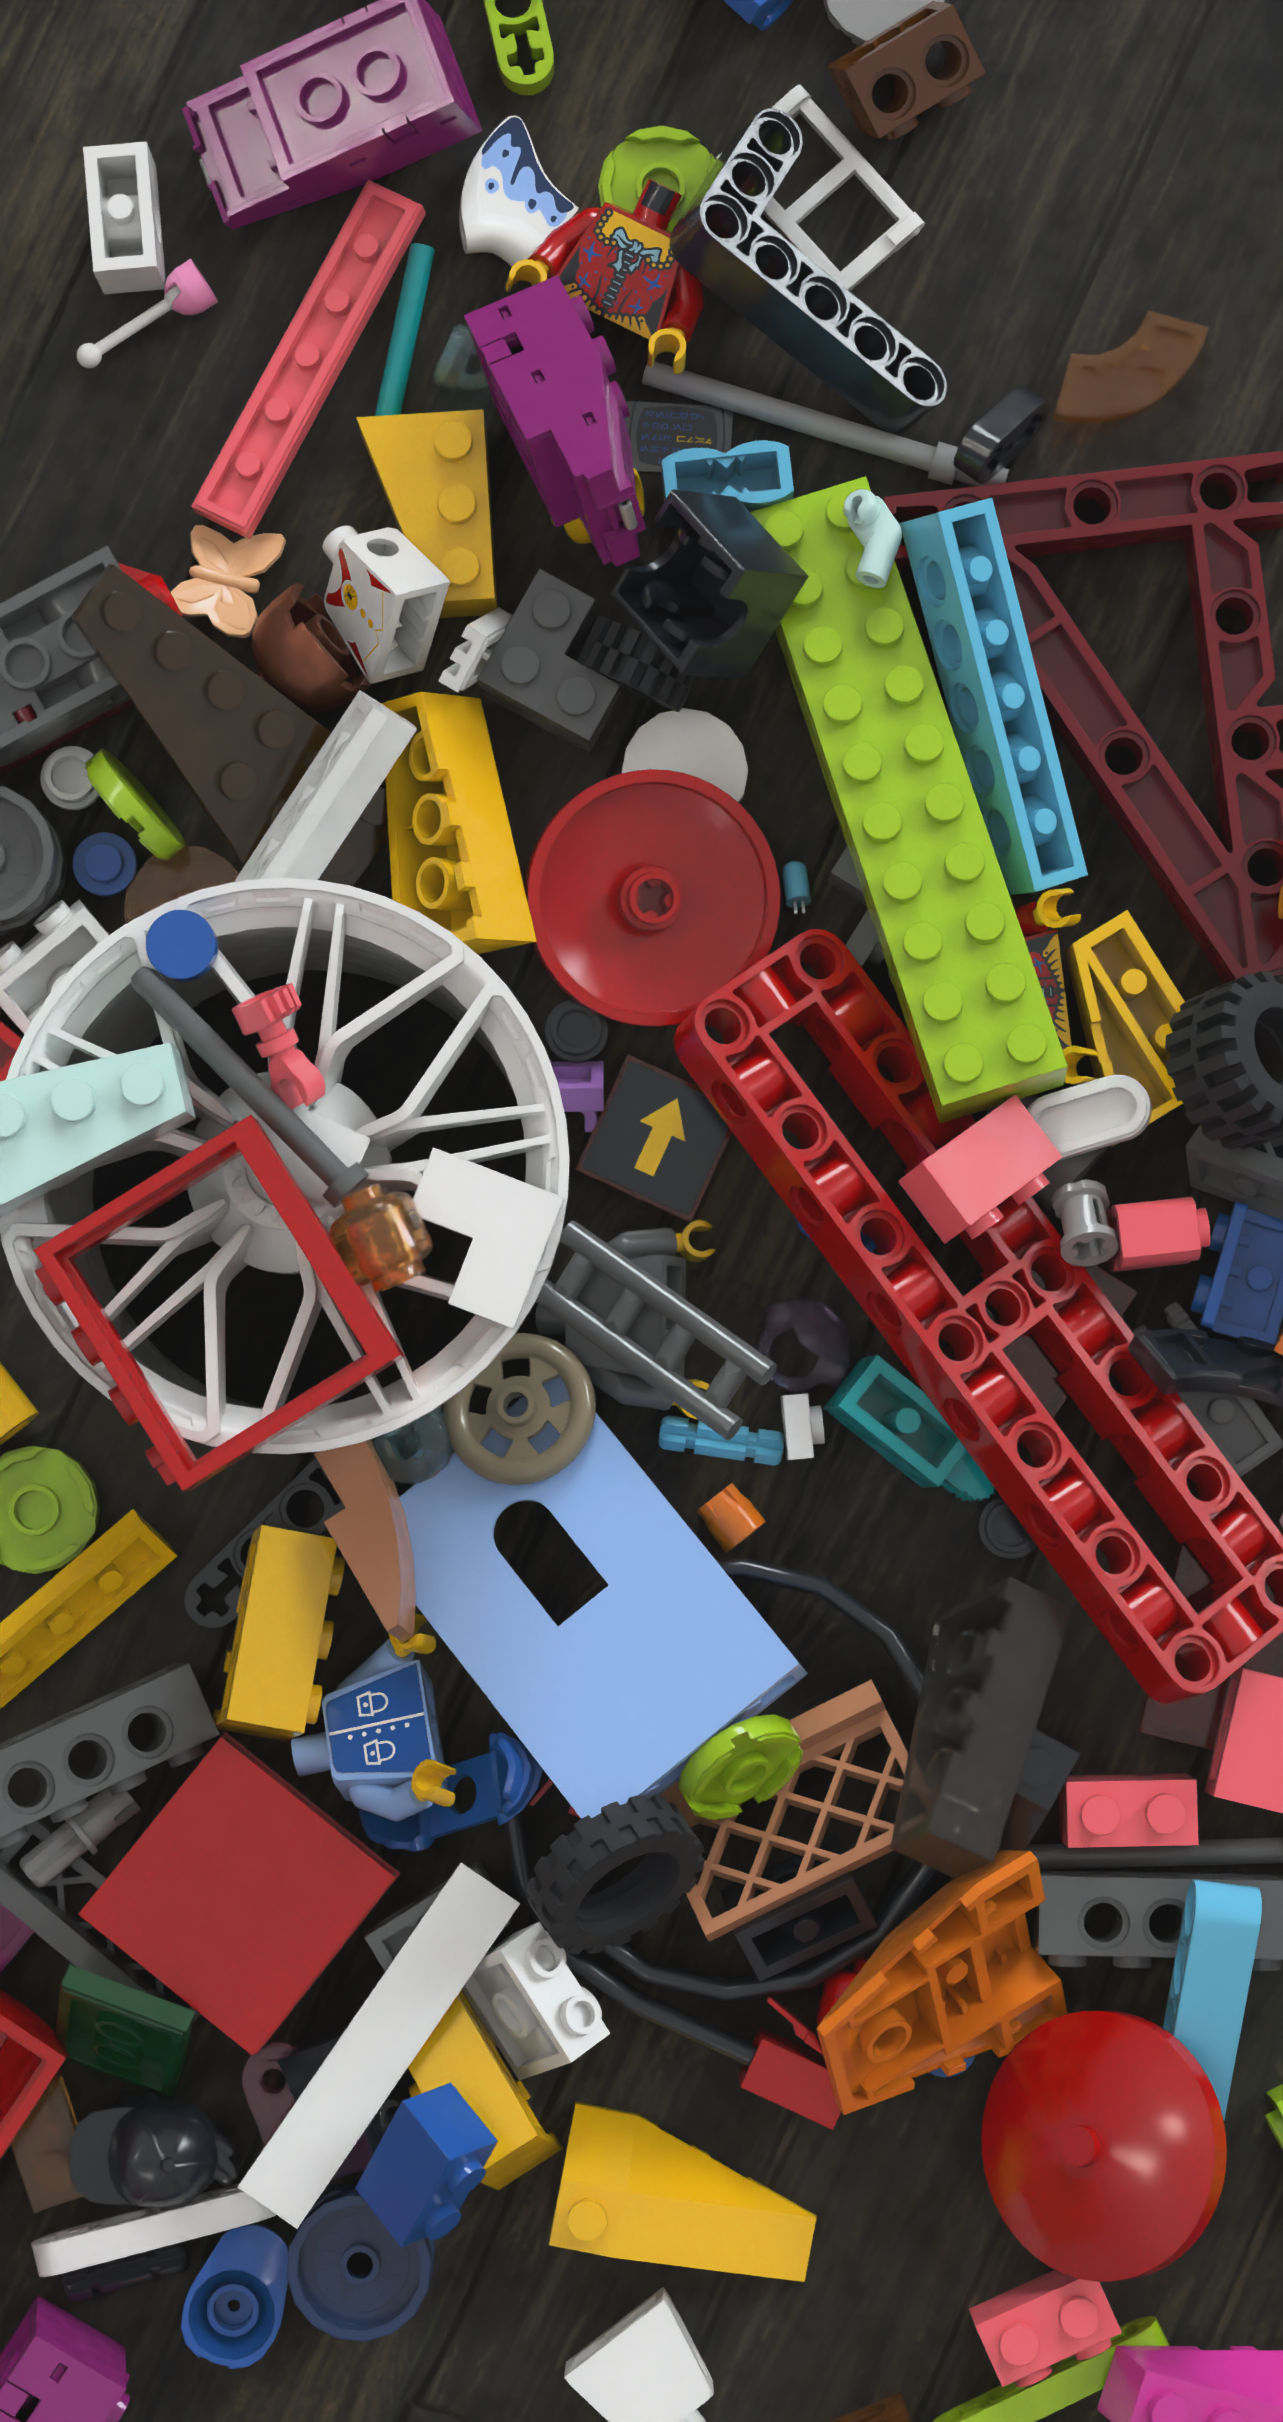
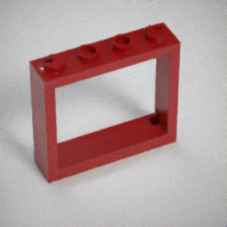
M252 1115L247 1116L34 1249L43 1265L35 1270L44 1286L42 1289L56 1307L64 1302L67 1303L80 1324L71 1330V1334L79 1349L93 1367L100 1362L104 1363L117 1384L108 1390V1394L118 1412L129 1426L134 1425L138 1421L141 1423L154 1444L145 1450L152 1467L158 1470L167 1486L177 1481L182 1491H191L405 1357L261 1124ZM243 1155L366 1354L204 1456L196 1459L75 1264L74 1259Z

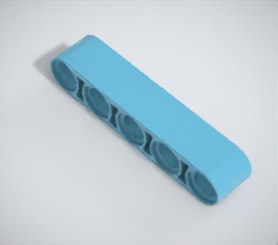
M1193 1879L1189 1884L1163 2029L1178 2039L1201 2065L1212 2084L1219 2101L1223 2120H1225L1260 1931L1262 1897L1258 1887Z

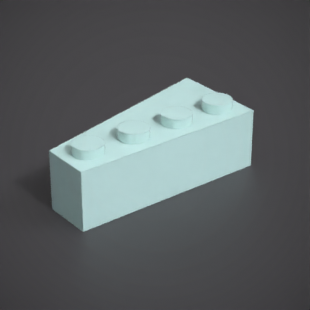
M169 1042L0 1081V1218L48 1191L58 1189L80 1178V1175L112 1159H117L196 1119L181 1051Z

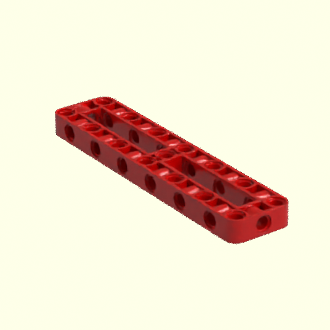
M810 929L799 934L707 996L677 1027L674 1035V1048L680 1062L1143 1690L1153 1700L1167 1705L1181 1703L1216 1688L1283 1632V1535L1178 1393L1164 1395L1129 1353L1127 1348L1135 1335L1083 1266L1067 1263L1062 1258L1060 1252L1062 1237L1032 1196L1019 1206L1012 1196H1009L997 1205V1208L1004 1217L972 1240L965 1230L958 1234L984 1269V1272L980 1274L984 1280L963 1296L771 1038L770 1034L786 1022L788 1025L794 1022L797 1027L800 1025L805 1027L832 1065L828 1068L863 1117L873 1130L879 1127L908 1167L904 1171L906 1174L974 1125L976 1121L970 1114L941 1124L939 1123L910 1033L845 944L835 934L823 929ZM800 961L809 964L815 970L818 979L809 976L803 970ZM705 1025L716 1028L721 1033L724 1044L711 1039L705 1030ZM877 1063L885 1066L890 1071L893 1082L886 1080L880 1074ZM782 1129H787L797 1136L801 1149L792 1147L785 1140ZM860 1233H864L874 1240L878 1255L869 1252L864 1247ZM1031 1269L1042 1276L1046 1290L1041 1289L1034 1282ZM985 1303L991 1305L998 1312L1001 1325L994 1323L989 1318ZM1023 1333L1025 1336L1032 1334L1061 1373L1057 1377L1059 1382L1102 1440L1109 1438L1138 1478L1134 1483L1179 1544L1186 1542L1215 1583L1211 1585L1214 1590L1211 1597L1214 1601L1200 1612L1196 1613L1003 1352V1348ZM939 1337L951 1345L955 1360L947 1358L942 1353L939 1347ZM1109 1373L1119 1380L1122 1386V1395L1113 1389L1109 1381ZM1017 1442L1028 1449L1032 1458V1466L1025 1464L1021 1460L1017 1452ZM1187 1477L1195 1483L1199 1492V1499H1196L1190 1493L1187 1487ZM1096 1548L1106 1555L1110 1566L1109 1573L1100 1567L1096 1559ZM1265 1582L1272 1587L1276 1596V1604L1268 1598L1265 1592ZM1175 1655L1183 1659L1187 1667V1680L1179 1674L1175 1666Z

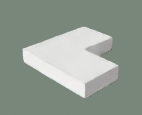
M433 1147L408 1214L473 1238L448 1304L515 1329L564 1202V1197Z

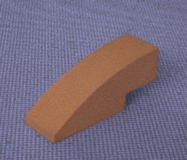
M373 1439L327 1451H318L314 1455L345 1506V1509L324 1521V1524L386 1631L403 1643L414 1636L416 1606L415 1573L406 1516L392 1475Z

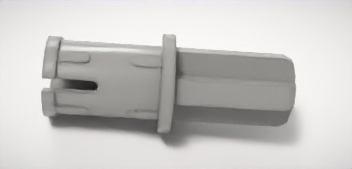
M109 1787L99 1791L96 1796L87 1802L89 1807L86 1810L65 1819L63 1825L21 1858L20 1867L31 1882L39 1888L44 1887L87 1850L93 1855L99 1852L96 1846L117 1827L141 1810L127 1791L116 1795L111 1794Z

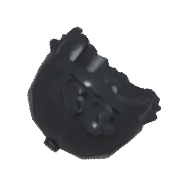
M129 2091L121 2092L118 2101H114L112 2107L94 2111L80 2121L75 2128L70 2142L68 2160L70 2176L75 2190L94 2203L158 2208L189 2203L199 2196L214 2180L227 2186L232 2179L237 2177V2166L233 2161L236 2149L232 2140L218 2132L209 2117L197 2107L187 2102L174 2101L170 2097L159 2096L153 2091H147L145 2096Z

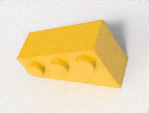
M461 1990L408 2066L410 2073L416 2081L408 2087L411 2097H414L450 2082L498 2140L484 2165L486 2174L480 2183L500 2190L562 2150L563 2147L553 2131L546 2134L527 2102L531 2097L521 2080H514L496 2049V2043Z

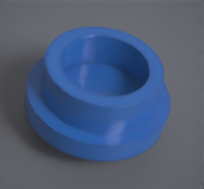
M107 832L96 833L84 839L77 847L73 857V871L79 884L88 892L103 897L114 896L127 889L134 880L137 872V859L130 844L122 837Z

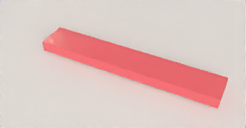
M370 180L366 182L191 506L196 514L251 539L425 217L426 212L423 205Z

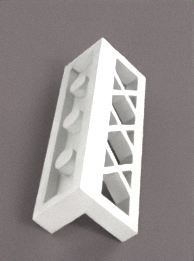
M359 690L234 882L267 878L318 880L417 730L413 723Z

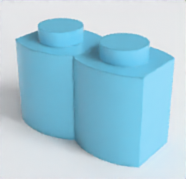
M768 440L751 441L738 445L726 453L710 448H689L675 452L661 461L664 502L673 489L733 496L749 512L793 499L794 486L789 446L779 442Z

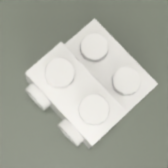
M80 899L70 907L63 900L49 907L33 924L39 933L21 948L14 941L0 948V1007L24 1034L48 995L70 969L100 941L109 936V933Z
M540 1922L512 1933L496 1946L490 1948L461 1989L519 2081L573 2062L610 2034L601 2019L602 2011L598 2001L590 1991L579 1985L566 1964L567 1957L564 1948L560 1949L556 1946Z

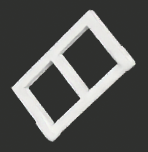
M799 84L772 108L785 112L792 119L800 113L842 161L786 210L772 197L763 214L786 240L848 291H851L894 252L896 253L909 240L918 235L925 222L905 204L815 104L810 94ZM855 174L897 222L840 272L798 224Z

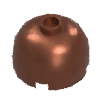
M296 583L276 597L257 619L252 631V655L259 669L255 674L303 711L314 714L333 711L353 700L359 690L364 692L372 684L365 678L325 610L324 599L315 593L308 600H305L300 596L304 585Z

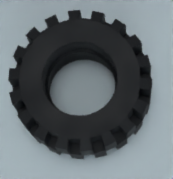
M1265 971L1255 974L1249 973L1185 1001L1180 1005L1181 1011L1173 1014L1169 1023L1173 1033L1166 1035L1165 1049L1170 1053V1060L1166 1061L1167 1073L1173 1077L1175 1088H1172L1177 1101L1182 1100L1186 1107L1185 1115L1193 1125L1196 1123L1201 1125L1202 1134L1211 1141L1219 1139L1222 1147L1232 1150L1238 1147L1242 1150L1251 1149L1283 1137V976L1280 975L1274 978L1271 972Z

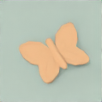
M195 525L190 533L192 554L199 565H195L189 570V574L193 579L181 582L171 591V594L184 616H208L213 627L225 635L247 638L252 634L258 615L253 598L244 592L256 594L260 588L258 579L248 577L265 573L281 557L286 540L282 534L263 533L252 535L251 539L244 537L233 543L224 535L209 527Z

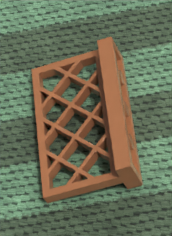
M872 1680L789 1720L802 1743L799 1742V1746L803 1751L800 1766L790 1781L770 1798L777 1802L765 1832L735 1823L737 1816L717 1820H708L695 1816L678 1788L679 1780L659 1795L664 1797L668 1803L673 1802L690 1827L702 1824L718 1829L707 1861L704 1860L698 1885L696 1883L692 1890L686 1893L709 1942L944 1825ZM881 1733L884 1734L891 1751L882 1774L851 1765L858 1744ZM842 1753L839 1761L831 1759L832 1757ZM898 1764L907 1781L894 1777ZM814 1766L835 1772L824 1803L793 1794L800 1773ZM846 1776L878 1785L867 1816L835 1806ZM889 1789L915 1796L924 1813L899 1826L878 1819ZM788 1805L819 1814L808 1845L777 1836ZM831 1818L862 1827L855 1848L841 1855L819 1849ZM873 1831L883 1833L871 1839ZM730 1833L761 1843L749 1874L719 1865ZM772 1847L804 1856L795 1878L783 1884L761 1878ZM815 1860L824 1862L812 1869ZM714 1876L745 1885L738 1905L712 1918L705 1899ZM756 1889L765 1891V1893L754 1897Z

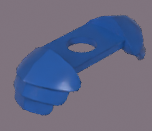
M491 1733L489 1735L490 1753L450 1765V1767L456 1769V1773L447 1777L449 1791L454 1793L457 1783L467 1776L471 1777L476 1785V1799L471 1809L467 1812L459 1813L454 1804L450 1807H443L433 1803L432 1806L396 1822L362 1809L359 1811V1816L366 1835L370 1840L382 1843L389 1849H406L410 1852L424 1850L430 1847L438 1837L495 1819L498 1821V1826L512 1820L525 1808L537 1790L543 1769L529 1750L517 1739L504 1733Z

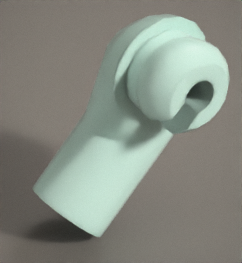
M859 489L852 492L846 498L843 506L844 515L847 517L850 528L864 547L855 577L858 581L869 587L883 588L887 583L902 539V530L888 506L880 497L875 496L870 490Z

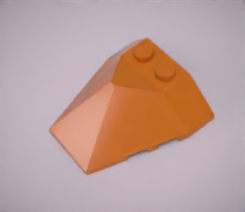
M1001 1850L983 1862L967 1867L958 1877L944 1885L884 1938L816 2029L835 2101L843 2115L911 2091L915 2086L912 2078L939 2068L947 2076L965 2071L966 2062L964 2059L985 2051L992 2050L998 2058L1008 2055L1031 2031L1054 2018L1068 2014L1061 1979L1031 1946L1025 1913L1046 1900L1038 1859L1031 1851Z

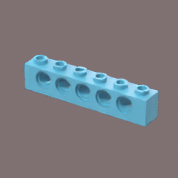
M988 498L900 523L953 732L1009 895L1033 893L1087 876L1088 873L993 499Z

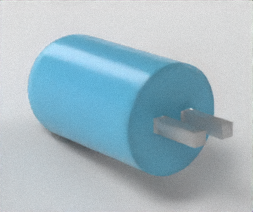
M791 861L784 865L782 869L786 905L794 908V915L798 914L797 908L800 907L802 908V914H805V906L811 903L807 868L802 862Z

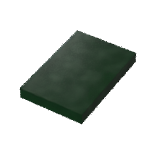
M69 1965L60 1988L55 2036L63 2042L69 2053L66 2060L165 2097H174L183 2074L195 2011Z

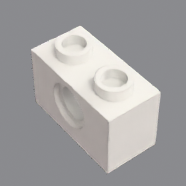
M147 141L83 147L93 272L104 295L164 289L166 277L157 169Z

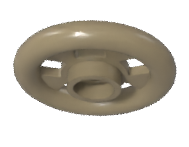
M516 1333L484 1371L462 1391L444 1403L443 1414L446 1434L459 1459L479 1476L507 1485H525L540 1482L565 1469L584 1448L594 1424L596 1409L595 1393L586 1368L579 1358L566 1346L545 1336ZM513 1359H529V1377L513 1376L504 1379L503 1362ZM561 1377L567 1388L570 1400L552 1407L550 1396L543 1385L546 1382ZM476 1386L493 1389L488 1397L486 1414L484 1415L469 1412L471 1396ZM514 1398H527L528 1407L524 1414L519 1417L508 1415V1405ZM548 1423H551L561 1436L551 1447L539 1454L529 1443V1439L537 1436ZM492 1429L502 1437L513 1441L504 1457L493 1454L482 1445Z

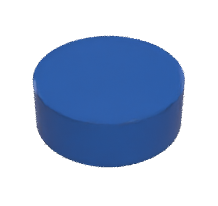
M173 910L158 917L151 925L146 937V952L151 964L163 976L173 981L189 982L202 977L212 968L218 954V940L213 928L202 916L189 910Z

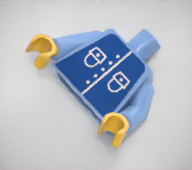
M415 1613L413 1637L402 1643L389 1633V1639L338 1685L336 1691L328 1693L322 1698L325 1732L297 1737L291 1740L293 1761L300 1777L331 1770L333 1782L345 1800L353 1802L355 1807L395 1822L414 1815L432 1806L433 1803L443 1807H450L455 1801V1793L448 1789L447 1777L455 1775L456 1769L444 1763L432 1681L420 1660L412 1661L414 1653L429 1654L436 1648L434 1636L417 1634L419 1627L427 1622L424 1615Z

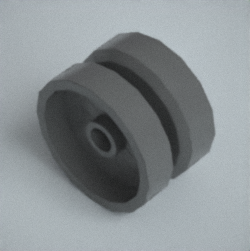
M0 786V936H6L30 929L34 926L33 924L36 919L58 901L64 890L68 862L61 836L47 818L30 800L7 787Z

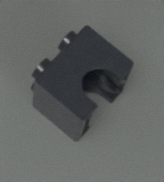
M673 489L654 519L657 524L675 526V537L671 546L659 559L648 565H627L610 594L681 674L744 679L809 576L736 497Z

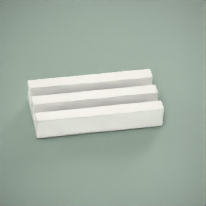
M498 607L468 624L462 634V637L468 641L454 649L450 659L456 663L443 671L439 682L456 692L463 691L478 682V676L504 634L513 615Z

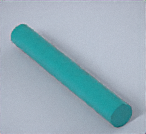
M412 243L410 245L375 416L400 415L402 411L435 253L434 248L425 244Z

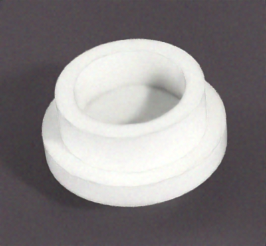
M68 746L56 750L46 759L41 770L40 780L45 795L53 804L65 810H80L92 805L99 798L100 795L87 777L88 772L85 769V766H87L85 762L94 754L81 747Z

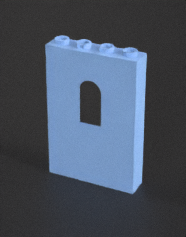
M561 1377L544 1383L543 1387L550 1396L552 1407L570 1400L567 1388ZM518 1397L519 1400L507 1409L508 1415L519 1417L524 1414L528 1407L527 1398ZM596 1411L591 1434L580 1454L565 1469L548 1479L525 1485L501 1484L485 1479L473 1472L459 1459L455 1452L449 1464L445 1467L449 1454L444 1453L428 1462L418 1474L420 1481L399 1496L406 1516L413 1551L416 1606L581 1819L587 1815L591 1818L601 1813L602 1807L617 1801L619 1805L626 1804L629 1797L644 1795L647 1800H650L653 1795H661L680 1779L681 1771L691 1756L710 1738L735 1723L757 1716L808 1674ZM548 1423L541 1433L529 1439V1443L540 1454L551 1447L561 1434L551 1423ZM492 1429L482 1445L493 1454L504 1457L513 1441L502 1437ZM441 1468V1470L438 1472V1474H437L436 1476H434L433 1478L428 1479L429 1477L433 1476V1475ZM534 1501L545 1506L608 1583L605 1589L559 1626L552 1620L496 1547L494 1540L496 1521L500 1514L514 1503Z

